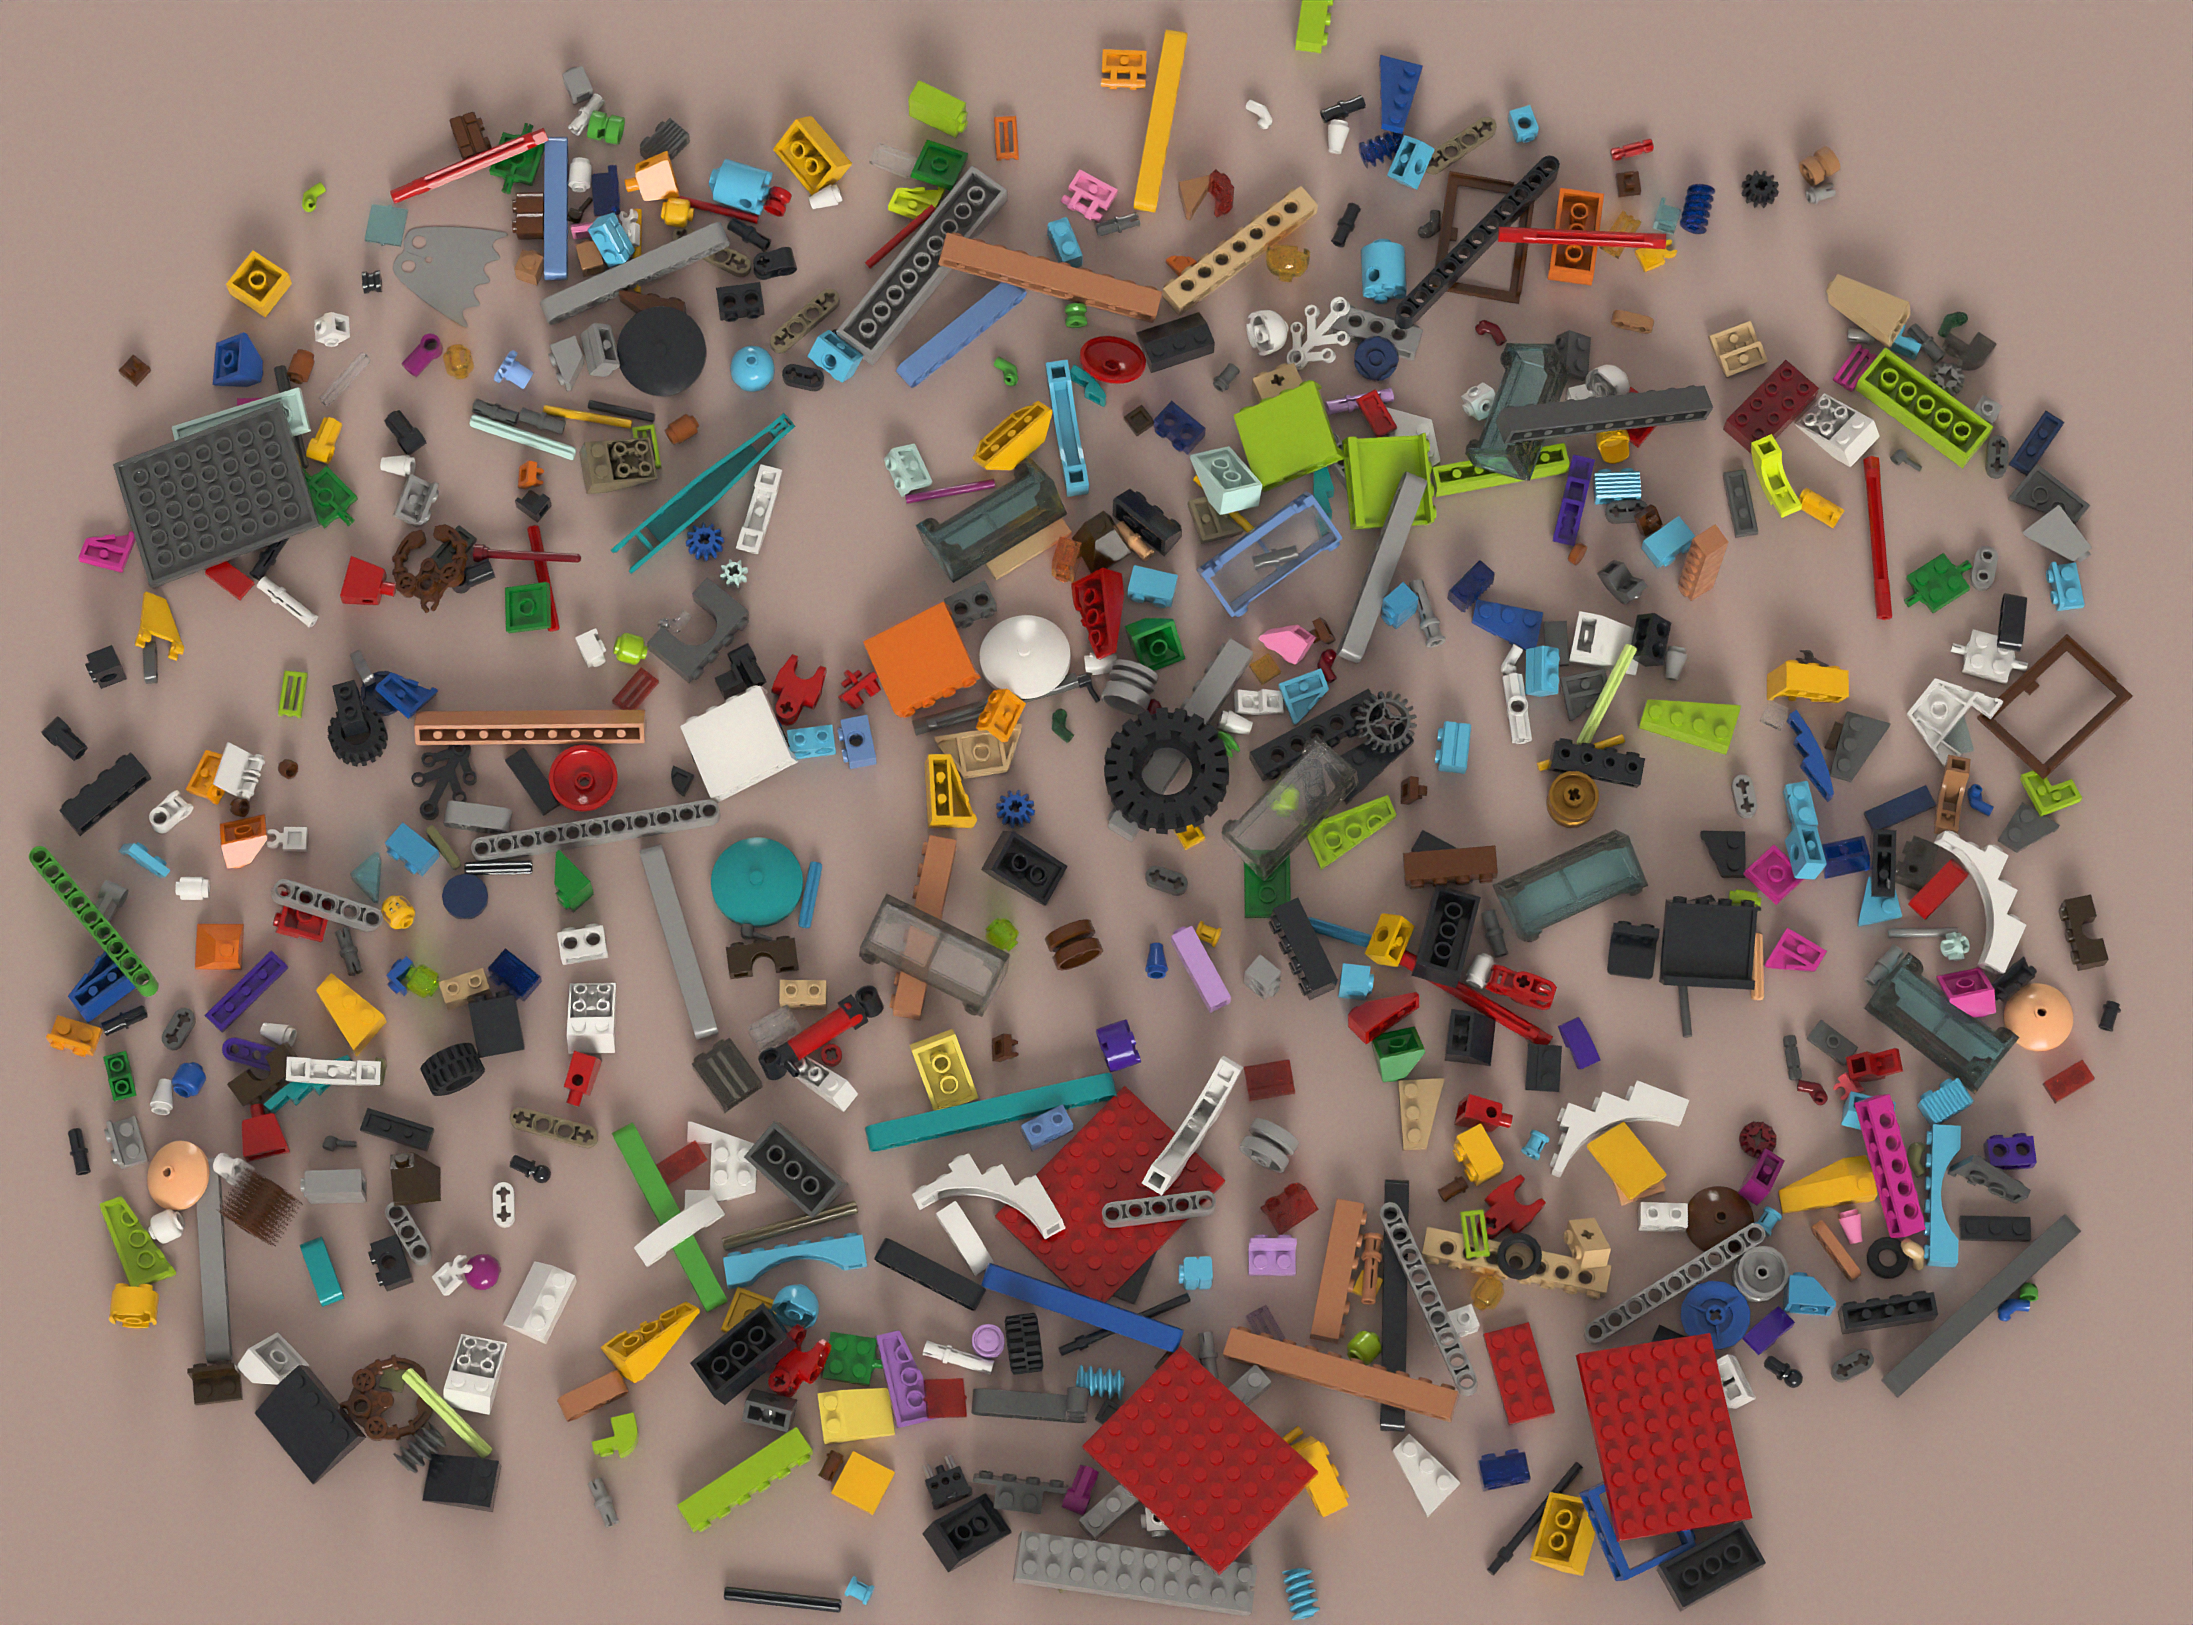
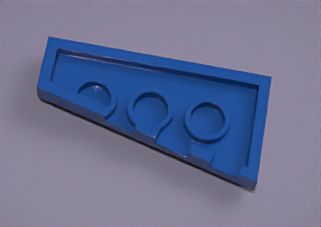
M1380 55L1381 129L1403 134L1423 65Z

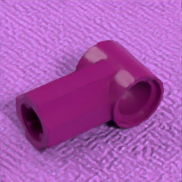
M431 333L424 335L420 344L401 363L412 376L417 377L433 359L441 356L443 347L438 336ZM430 343L437 344L433 350L426 349Z
M1080 1465L1061 1507L1084 1516L1099 1472L1091 1467Z

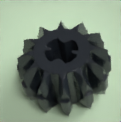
M1757 170L1754 171L1753 175L1748 174L1745 178L1746 181H1743L1741 185L1743 188L1742 196L1747 197V204L1754 202V208L1758 204H1761L1763 208L1766 207L1767 203L1773 204L1774 197H1777L1779 193L1777 190L1779 184L1773 181L1774 174L1766 176V170L1762 172V175Z

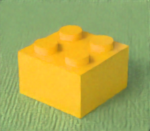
M252 250L226 283L230 295L266 318L291 286L292 282L289 273Z
M1481 1123L1456 1136L1452 1152L1458 1162L1462 1161L1465 1167L1464 1174L1470 1183L1473 1182L1477 1187L1501 1174L1504 1163Z

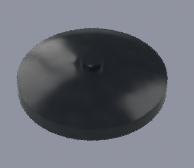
M658 306L642 310L625 324L618 338L617 356L620 362V370L630 384L646 394L664 397L681 393L695 383L704 369L707 347L700 327L690 316L672 307Z

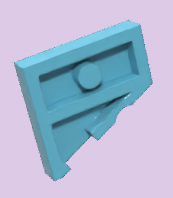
M1322 669L1278 684L1293 726L1297 725L1329 690Z
M139 842L136 844H123L118 851L124 856L128 854L136 860L137 864L159 878H165L170 872V869L166 867L167 863L158 856L152 857L147 853L148 849Z
M1868 877L1857 923L1858 927L1901 918L1902 912L1896 890L1895 898L1871 897V878Z

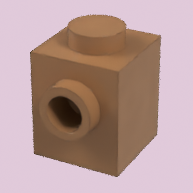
M584 240L580 244L575 245L583 277L605 272L604 259L594 241Z
M522 249L514 268L516 278L538 286L544 271V257L537 251Z

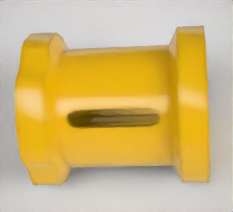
M1200 921L1196 929L1198 938L1212 944V947H1216L1222 928L1216 929L1205 925L1204 921Z

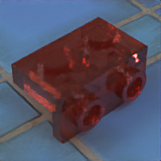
M1215 169L1209 175L1208 192L1215 198L1214 215L1218 218L1222 214L1226 215L1233 208L1234 186L1226 174H1221Z
M1299 1182L1286 1186L1284 1192L1278 1196L1270 1197L1265 1201V1205L1260 1208L1268 1216L1279 1235L1284 1234L1319 1210L1306 1187Z

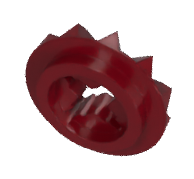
M1753 1121L1742 1129L1739 1143L1747 1155L1759 1158L1765 1148L1773 1152L1776 1146V1134L1772 1126H1768L1764 1122ZM1759 1131H1761V1138L1765 1142H1760L1757 1148H1755L1756 1144L1752 1136L1756 1137Z

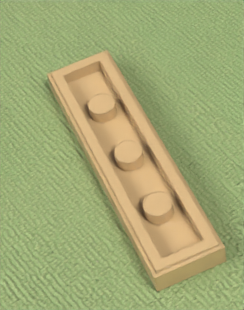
M1059 514L986 558L984 564L994 579L998 580L1072 535V531Z

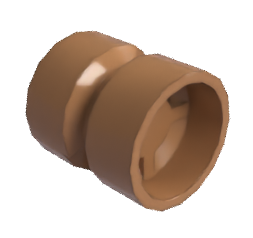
M1827 146L1814 152V157L1808 156L1798 164L1803 178L1813 187L1824 181L1825 175L1830 177L1841 168L1835 153Z

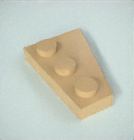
M1445 1078L1398 1081L1403 1151L1427 1148Z

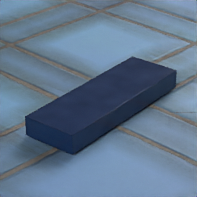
M2045 410L2009 465L2027 476L2036 466L2065 422Z
M1925 785L1865 811L1864 816L1872 831L1873 829L1884 830L1934 808L1936 803Z

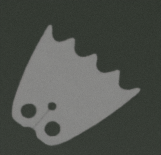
M464 227L416 228L407 233L403 242L405 249L401 255L397 256L393 264V271L399 280L423 301L461 326L468 327L463 318V311L466 308L480 305L474 295V288L479 284L490 282V279L484 273L483 267L488 262L500 259V256L492 246L495 240L504 238L508 234ZM416 236H422L426 239V245L422 249H416L412 245V240ZM431 256L433 261L426 263L425 258ZM406 260H412L415 263V270L411 273H405L401 268L402 263Z

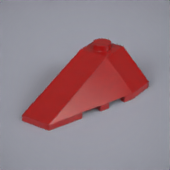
M1101 568L1071 583L1074 607L1082 616L1081 623L1088 630L1089 642L1096 658L1099 660L1115 653L1117 650L1124 601L1122 573Z

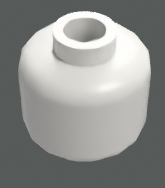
M167 1209L152 1216L150 1220L151 1226L148 1227V1230L154 1240L157 1239L164 1244L182 1236L185 1222L178 1211L175 1212L172 1209Z

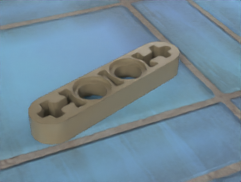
M1482 117L1437 147L1430 160L1433 162L1437 161L1440 158V154L1442 159L1438 161L1437 167L1434 165L1429 166L1428 164L1426 172L1431 175L1440 173L1492 138L1497 128L1495 120L1491 117ZM1483 124L1486 127L1489 125L1491 126L1490 131L1485 129L1482 132H1480L1482 130ZM1471 135L1474 137L1475 142L1473 144H1465L1463 137ZM1454 147L1457 150V154L1455 156H1448L1445 153V149Z
M687 226L684 228L676 227L672 234L673 241L679 239L678 235H683L684 233L688 235L695 232V230ZM729 247L703 258L708 263L736 277H746L751 271L749 258ZM718 252H725L728 255L724 261H718L715 256ZM742 262L745 263V268L737 270L736 264L741 265Z
M831 288L823 290L777 329L770 337L771 349L775 353H785L830 315L840 303L837 291ZM825 297H833L834 302L831 303L829 301L826 304H824L826 302ZM810 309H816L819 312V316L811 319L807 316V312ZM794 323H799L803 326V329L799 333H794L790 330V327ZM776 339L780 341L784 339V345L778 344L776 346Z
M524 1107L515 1108L510 1113V1122L517 1130L587 1149L594 1147L598 1142L596 1130L585 1124ZM523 1113L524 1118L531 1120V1116H535L532 1120V1128L529 1127L530 1124L527 1121H521L520 1124H517L515 1116L518 1117ZM540 1119L549 1121V1127L544 1131L536 1128V1123ZM563 1125H568L572 1129L571 1134L567 1137H562L558 1133L559 1128ZM576 1128H579L578 1133L582 1135L590 1132L593 1139L584 1142L583 1137L576 1136V1140H573L576 1135Z

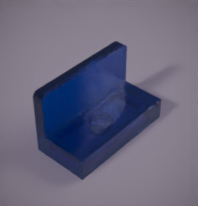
M609 165L608 173L592 174L595 216H604L610 213L619 215L621 211L617 165Z

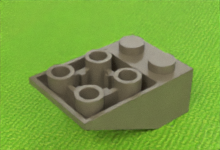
M650 437L584 442L579 452L586 494L608 493L658 479Z

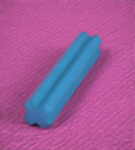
M811 862L809 865L798 922L799 927L802 928L811 927L822 871V864L819 862Z
M1308 917L1315 933L1366 948L1372 937L1370 934Z

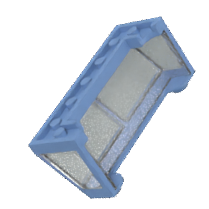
M1305 491L1196 570L1231 617L1236 615L1238 618L1248 611L1247 606L1252 600L1322 550L1328 549L1330 552L1340 545L1339 541L1343 538L1314 496ZM1296 545L1299 559L1280 563V566L1277 567L1272 565L1255 570L1252 556L1272 552L1271 549L1274 548L1279 550Z

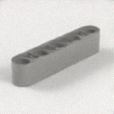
M288 879L277 881L271 890L272 900L280 905L365 932L375 931L383 921L382 912L375 907ZM277 888H286L288 896L279 895ZM299 895H308L310 903H303ZM322 902H330L332 910H325L322 907ZM344 909H352L354 917H347L344 914ZM372 915L376 919V924H369L366 921V916Z
M1197 1191L1110 1202L1102 1209V1221L1109 1228L1205 1217L1214 1212L1216 1198L1210 1191ZM1208 1199L1212 1205L1209 1208H1203L1199 1205V1201ZM1178 1202H1185L1188 1205V1209L1180 1211L1176 1208V1204ZM1155 1205H1162L1165 1208V1212L1156 1214L1152 1208ZM1132 1208H1139L1142 1214L1138 1217H1133L1129 1211ZM1113 1210L1119 1216L1115 1220H1110L1106 1217V1213Z

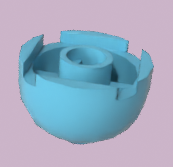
M751 345L743 347L735 353L731 360L730 372L732 380L742 390L756 392L763 390L770 381L772 382L775 366L772 357L765 349Z
M798 1284L782 1288L776 1295L771 1310L776 1313L775 1315L782 1324L792 1328L797 1324L805 1325V1329L814 1326L820 1307L816 1295L807 1286Z

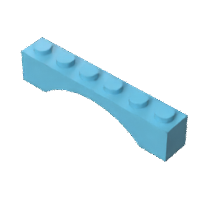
M1068 360L1047 362L1046 378L1066 496L1072 497L1089 494V481L1080 441Z
M1933 1124L1930 1131H1926L1925 1143L1929 1145V1154L1926 1153L1925 1167L1929 1168V1176H1925L1924 1189L1928 1190V1199L1924 1201V1213H1928V1220L1924 1222L1926 1230H1923V1235L1927 1236V1245L1923 1246L1924 1259H1927L1926 1266L1955 1268L1958 1263L1959 1240L1945 1219L1941 1201V1188L1947 1166L1961 1149V1126Z
M848 1233L843 1235L844 1238L834 1239V1237L830 1236L821 1238L820 1242L811 1243L810 1240L798 1242L796 1246L788 1247V1244H780L774 1246L772 1250L765 1251V1248H756L747 1254H742L741 1252L727 1254L728 1257H723L728 1290L752 1286L759 1277L770 1269L794 1260L810 1259L823 1261L835 1265L844 1271L867 1267L863 1235Z

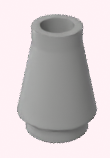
M1677 646L1668 647V651L1665 653L1666 679L1679 680L1680 673L1688 656L1685 648Z

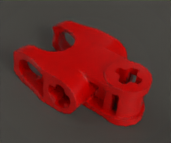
M794 654L789 657L785 665L779 670L771 689V693L780 696L775 710L776 717L784 726L796 723L804 706L815 709L822 695V687L827 673L826 667L820 665L813 677L809 679L797 677L795 671L799 660L798 656ZM787 709L791 710V712L788 711L786 714L783 713V711L786 712Z
M1492 965L1489 981L1485 984L1487 990L1499 995L1508 996L1514 1002L1539 1010L1550 1009L1557 989L1552 981L1529 972H1516L1505 966ZM1499 976H1502V979H1501V981H1500V984H1498V983H1497L1498 977H1499ZM1541 985L1549 986L1551 988V991L1549 989L1541 987ZM1539 993H1544L1547 996L1539 995ZM1536 1000L1548 1003L1541 1005Z
M1521 1174L1508 1182L1502 1183L1484 1199L1490 1207L1484 1213L1485 1224H1494L1493 1228H1486L1488 1240L1496 1238L1506 1228H1509L1513 1234L1520 1233L1531 1224L1534 1217L1545 1206L1546 1202L1542 1198L1536 1200L1531 1205H1522L1517 1202L1514 1192L1521 1187L1525 1180ZM1479 1220L1478 1225H1477V1232H1478L1479 1235L1482 1237L1481 1226H1480V1220Z
M798 1324L789 1331V1334L798 1346L776 1363L777 1366L768 1379V1385L774 1392L789 1398L797 1392L803 1381L808 1384L816 1381L824 1369L832 1346L824 1339H821L810 1351L802 1352L801 1345L806 1337L807 1330Z

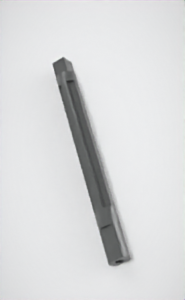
M1075 672L1068 674L1049 693L1036 698L1021 700L1028 703L1079 688ZM988 699L913 720L912 724L916 736L977 718L984 711Z

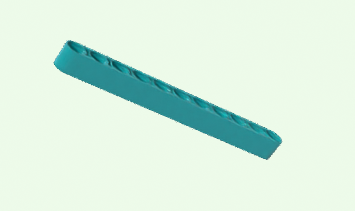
M1103 1073L876 1123L865 1127L870 1152H877L1040 1116L1062 1104L1065 1110L1100 1103L1111 1100L1114 1096L1117 1097L1112 1073Z

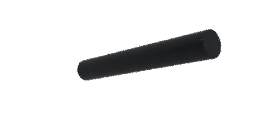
M589 400L588 409L653 423L655 420L654 413Z

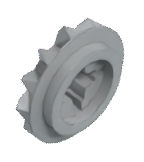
M1943 361L1941 364L1935 365L1929 374V380L1951 396L1959 393L1964 386L1965 375H1963L1961 367L1955 366L1953 362L1945 363ZM1950 372V379L1953 381L1949 380L1946 386H1944V378L1941 376H1945Z

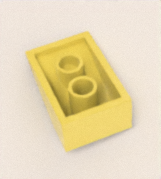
M953 1029L909 1045L934 1111L958 1106L979 1098Z
M888 1388L852 1389L817 1393L825 1445L895 1435Z

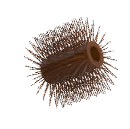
M247 1168L248 1173H245L246 1177H243L241 1181L242 1188L237 1185L238 1190L236 1191L235 1189L231 1202L230 1198L229 1203L227 1202L228 1210L225 1206L226 1213L222 1205L223 1215L226 1218L228 1217L227 1220L234 1221L235 1225L254 1237H259L261 1241L263 1239L264 1242L266 1241L268 1245L269 1243L271 1245L270 1238L273 1241L275 1232L278 1238L277 1227L278 1232L282 1234L281 1229L279 1231V1227L281 1228V1223L283 1224V1218L286 1225L285 1215L286 1220L288 1221L289 1219L290 1221V1215L292 1217L290 1212L291 1206L293 1213L295 1210L293 1208H296L295 1197L292 1194L290 1195V1193L288 1194L285 1189L272 1180L264 1178L256 1172L254 1173L253 1170L252 1172L250 1169L248 1171Z

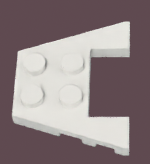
M1935 678L1909 710L1907 716L1945 767L1948 755L1962 756L1960 752L1944 742V739L1970 706H1973L1991 719L2002 706L2003 701Z
M688 1122V1144L712 1145L710 1190H685L684 1210L711 1195L718 1203L755 1193L757 1169L744 1158L754 1143L694 1122Z

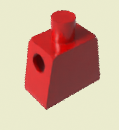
M351 556L340 598L344 604L379 605L382 594L395 596L396 583L386 581L387 574L385 569Z
M574 1051L564 1087L570 1090L566 1103L579 1107L583 1094L590 1096L602 1063L600 1059ZM583 1077V1083L577 1086V1080Z
M1468 1094L1458 1103L1454 1125L1473 1128L1481 1123L1486 1132H1492L1498 1126L1510 1128L1513 1115L1502 1112V1103Z
M263 1104L250 1106L252 1118L242 1120L243 1157L246 1162L290 1152L275 1114H265Z

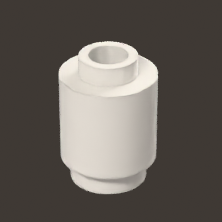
M582 157L572 160L569 169L568 186L573 191L585 192L586 189L590 188L592 173L590 160Z
M1094 652L1084 656L1086 673H1092V675L1110 673L1113 670L1114 661L1117 660V655L1111 654L1101 660L1096 658Z
M181 877L180 881H176V895H180L181 900H203L204 898H209L210 881L209 879H204V877Z
M1485 953L1476 955L1466 973V982L1472 987L1482 989L1486 982L1489 981L1492 972L1491 967L1495 965L1493 962L1494 958Z

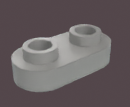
M1983 546L1975 554L1970 582L1976 590L1985 591L1991 587L1994 581L1998 553L1993 547ZM1989 554L1991 558L1985 559L1983 555ZM1979 575H1985L1987 579L1982 580Z

